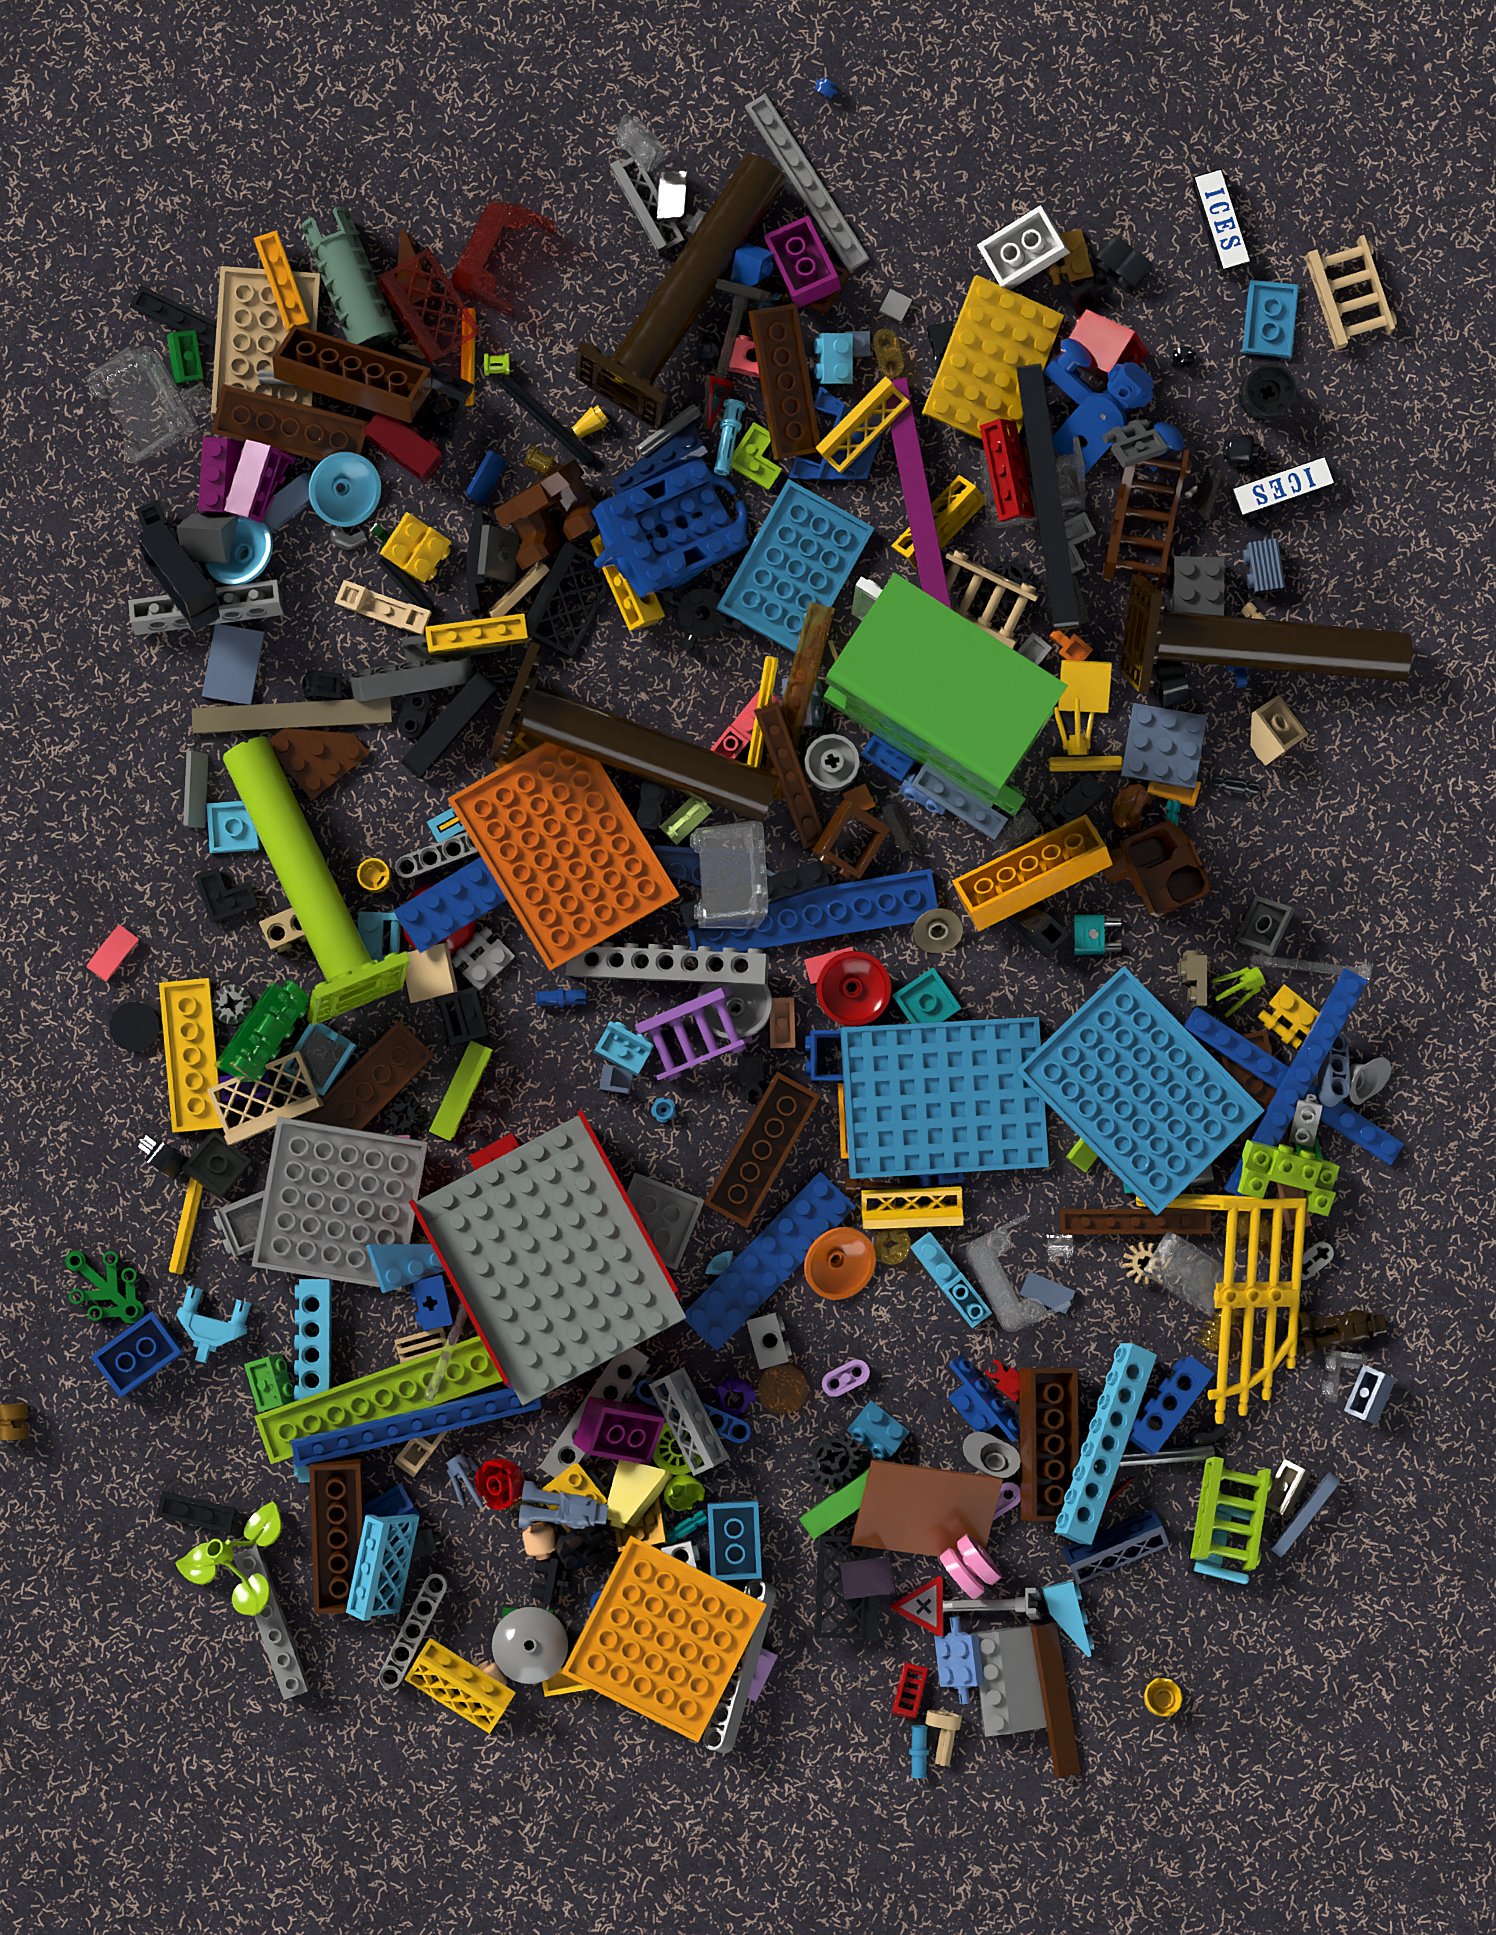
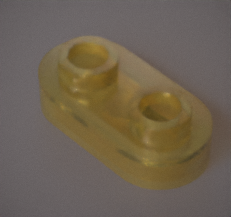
M881 329L876 332L873 338L874 352L880 373L884 377L894 379L903 372L904 361L896 334L890 329ZM882 339H887L890 342L889 346L884 347L881 345L880 341ZM888 363H894L896 365V368L894 370L887 369L886 365Z

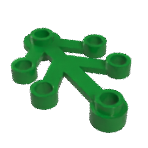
M72 1251L66 1256L65 1263L70 1270L80 1271L100 1289L92 1291L73 1289L69 1293V1300L74 1304H80L83 1301L111 1299L119 1307L102 1309L100 1306H92L88 1309V1317L93 1321L106 1317H121L126 1323H137L144 1315V1306L136 1299L135 1281L138 1274L133 1268H126L122 1271V1280L126 1282V1298H124L118 1292L117 1263L119 1256L114 1251H108L103 1255V1262L107 1270V1281L86 1263V1256L81 1251ZM109 1254L115 1256V1261L112 1264L107 1262ZM73 1256H77L80 1259L79 1264L76 1266L71 1263ZM129 1270L134 1273L132 1280H127L125 1277L126 1272ZM77 1291L81 1293L79 1301L73 1299V1294ZM133 1306L136 1310L133 1316L127 1314V1308ZM94 1308L100 1311L98 1318H94L91 1314Z

